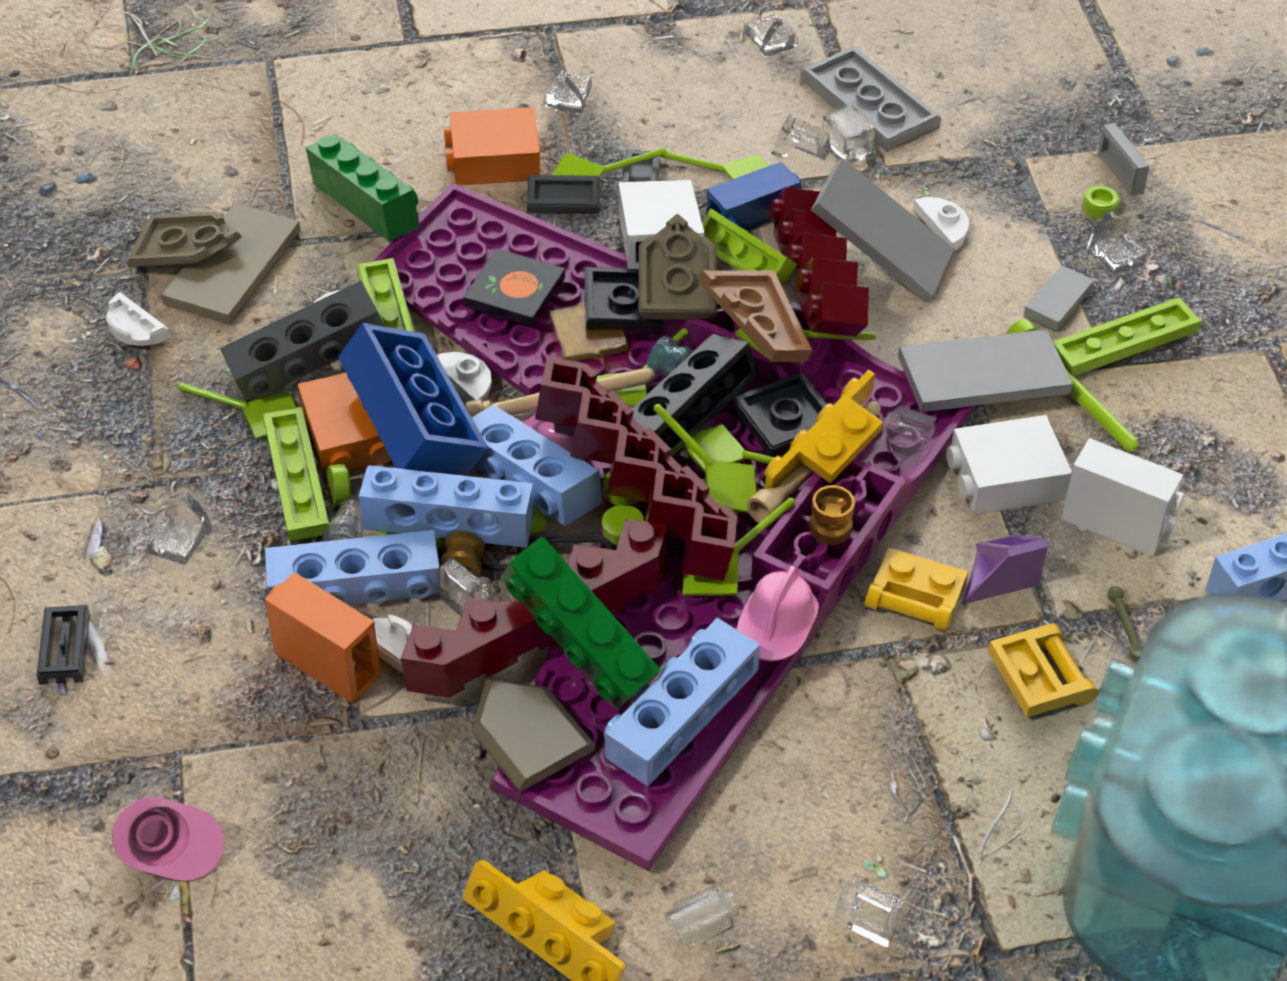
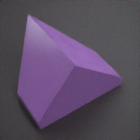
M1013 534L976 543L977 554L962 605L1038 586L1048 548L1046 539Z

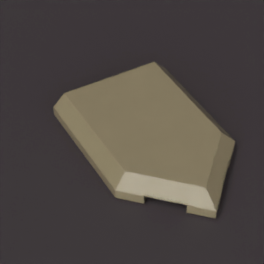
M217 212L152 215L146 222L126 263L128 267L133 268L199 264L235 244L242 237L240 232L225 223L224 218Z
M678 213L668 220L666 226L653 237H648L639 245V315L646 319H711L717 316V302L703 288L699 280L702 271H717L716 245L706 237H701Z
M486 679L472 724V733L519 793L596 750V745L548 687Z

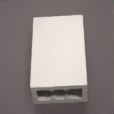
M691 180L619 182V220L628 269H639V245L648 237H653L666 226V222L677 213L688 222L689 227L701 237H704V230Z

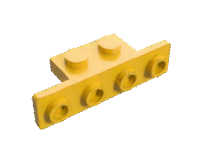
M867 370L859 380L857 378L851 379L843 389L841 398L834 405L829 403L820 411L814 426L809 431L803 429L796 435L790 445V450L783 457L776 456L765 469L764 476H766L764 489L775 488L801 463L831 483L882 430L883 421L861 406L872 394L876 374Z
M480 860L474 864L463 893V899L571 981L621 980L626 968L625 963L599 944L610 938L616 922L601 912V909L596 904L583 899L568 888L559 877L549 874L545 870L517 884L485 860Z

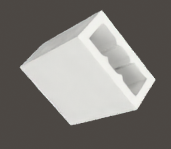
M1046 415L954 429L952 444L946 449L947 462L951 470H956L959 478L958 487L963 500H968L974 515L1066 500L1072 471Z
M1089 438L1073 465L1061 520L1154 557L1161 542L1168 544L1175 531L1177 521L1171 519V517L1177 516L1185 497V493L1179 491L1183 474Z

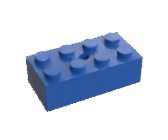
M362 323L338 358L347 373L349 381L356 390L363 408L367 411L376 428L379 438L386 447L394 467L467 476L487 451L488 446L426 335Z

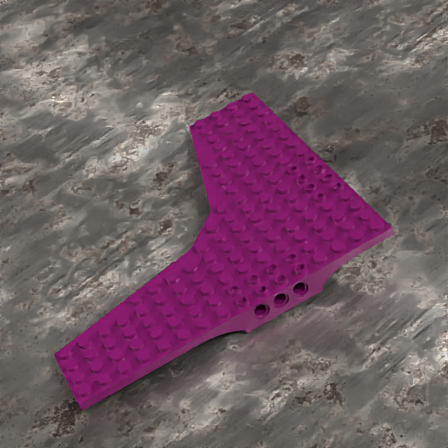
M451 183L418 216L419 228L394 239L373 260L393 258L406 305L468 353L484 361L489 369L525 396L540 392L547 356L588 364L598 374L597 376L642 369L681 329L686 328L688 334L652 369L655 372V379L651 383L645 384L648 394L712 334L742 340L735 335V332L740 327L718 303L717 316L711 319H663L662 333L585 330V267L628 269L626 255L455 183ZM496 249L565 268L564 281L533 327L464 306L463 296ZM789 301L802 330H810L801 305ZM807 338L812 349L808 362H771L767 357L750 346L758 375L739 394L802 371L827 404L831 403L834 405L841 398L843 389L851 379L857 378L859 380L867 370H870L876 374L871 396L861 406H865L870 401H875L880 405L881 410L876 417L883 421L882 430L831 483L817 473H814L788 497L794 498L795 504L739 551L737 596H683L684 574L682 573L684 550L668 546L669 558L660 590L647 597L640 594L624 602L623 609L612 614L661 669L649 684L651 686L661 676L666 663L672 657L678 658L689 647L692 637L698 630H706L716 618L721 619L737 630L739 618L757 583L767 574L780 571L788 572L789 568L794 566L798 570V576L802 577L809 584L819 604L817 617L798 652L786 659L777 661L759 659L758 671L647 787L605 758V728L615 715H622L633 704L634 698L617 711L611 703L605 701L597 693L592 681L581 669L575 667L568 660L563 648L558 643H555L548 648L547 659L544 666L539 669L535 685L549 688L596 745V750L520 793L498 766L493 778L494 791L646 871H650L947 447L951 444L954 429L962 428L973 412L974 406L921 412L904 371L879 360L851 339ZM732 400L700 430L703 431L723 424L745 451L767 455L732 408ZM683 447L672 457L682 468L688 466L699 478L706 480V474ZM749 459L738 462L740 464L754 465L756 493L760 489H764L766 481L764 472L768 464ZM588 460L592 467L599 470L602 506L604 512H606L608 509L617 506L610 503L604 495L603 480L610 471L611 464ZM830 485L844 487L851 492L855 499L851 535L845 542L838 545L820 543L810 533L811 507L814 493L818 489ZM639 501L634 505H630L637 508L642 513L644 521H646L648 502ZM734 512L737 515L735 543L759 524L749 513ZM602 529L599 533V537H604ZM596 542L592 544V547L607 549L603 543ZM612 544L613 550H616L617 545ZM650 726V727H646V728L654 729V728H657V727Z

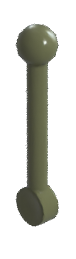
M1113 586L1108 590V598L1115 603L1131 644L1129 656L1133 661L1142 662L1145 660L1148 650L1145 645L1138 641L1122 600L1124 598L1123 589Z

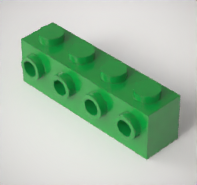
M334 134L324 136L318 142L305 147L313 184L390 242L420 227L416 207L419 201L415 190L410 185H406L396 178L391 171H387L378 165L372 157H368L359 151L354 144L348 143L339 135Z
M543 536L509 562L501 577L505 582L507 590L516 600L522 602L534 615L539 627L556 640L563 648L568 660L585 673L592 681L597 693L605 701L611 703L617 711L634 698L642 687L649 685L661 671L656 663Z

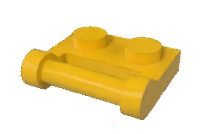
M888 547L876 577L867 592L865 607L878 610L879 607L933 623L935 629L947 632L965 587L968 571Z
M1054 623L990 641L988 653L1026 717L1073 703L1079 706L1085 705L1093 701L1098 695V690L1092 680L1085 679L1062 642L1064 635ZM1040 648L1048 650L1068 684L1062 685Z

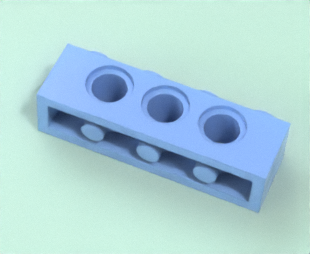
M495 405L471 417L488 446L487 451L474 467L485 473L490 479L533 483L534 506L544 515L550 516L566 526L602 504L599 470L580 458L571 457L569 451Z
M368 465L359 493L362 528L364 530L391 533L434 530L436 538H445L448 534L455 531H468L479 536L484 543L525 548L528 546L534 519L533 483Z
M434 530L265 548L268 594L274 586L282 584L295 572L347 605L382 603L384 601L410 598L421 599L428 596L441 595Z
M1287 533L1215 557L1206 590L1227 619L1287 600Z
M716 618L706 630H698L692 637L689 647L678 658L672 657L666 663L661 676L651 686L645 685L635 696L633 704L622 715L617 714L609 721L604 731L605 758L648 787L758 671L760 644L719 618ZM653 726V727H657V728L649 729V728H646V727Z

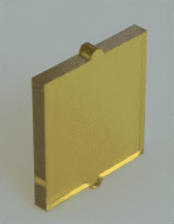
M580 302L574 307L550 311V318L565 360L600 359L603 355L628 351V344L622 329L585 330L584 303Z

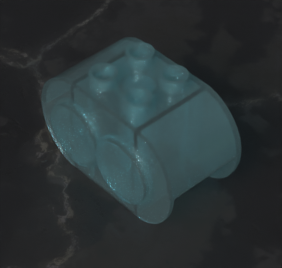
M1225 594L1209 596L1185 603L1163 616L1151 629L1136 666L1112 658L1094 707V711L1099 713L1091 729L1084 727L1078 738L1065 776V781L1069 783L1060 802L1051 830V834L1073 842L1062 885L1063 905L1068 924L1076 940L1090 959L1116 981H1272L1278 973L1287 953V604L1251 595Z

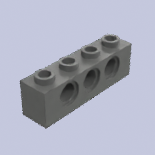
M359 281L225 345L220 350L246 402H251L323 366L338 361V356L362 323L385 326L362 281Z

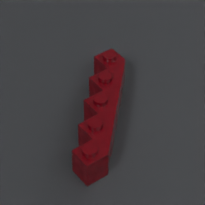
M784 187L776 199L771 201L769 219L774 221L773 234L781 254L797 264L790 275V279L810 332L856 337L868 326L869 287L857 286L858 262L847 261V238L836 237L837 231L811 210L820 191Z
M547 356L535 419L575 427L571 457L611 464L607 495L648 502L646 522L667 524L668 538L685 541L683 574L724 581L735 547L737 515L727 505L721 507L708 494L709 487L688 466L682 468L670 456L671 448L651 428L645 430L633 418L634 411L613 390L607 392L597 382L598 374L588 364Z
M625 519L616 550L574 544L568 565L610 613L613 614L623 609L624 602L640 594L647 597L660 590L669 558L667 524ZM468 597L456 631L413 624L401 656L406 690L450 698L465 690L464 684L483 674L489 678L518 663V656L536 647L543 650L557 642L551 635L546 634L539 627L534 615L522 602H519L514 597H512L511 603Z

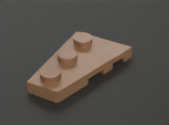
M774 270L702 271L699 283L771 362H808L812 352L811 346Z

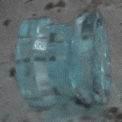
M664 336L651 349L647 360V368H651L655 374L663 373L667 377L694 350L687 346L679 347L673 338Z

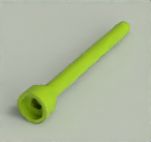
M1023 318L1016 321L1006 334L1037 331L1038 329L1028 319ZM1066 369L1073 383L1070 395L1127 452L1136 451L1139 447L1138 440Z

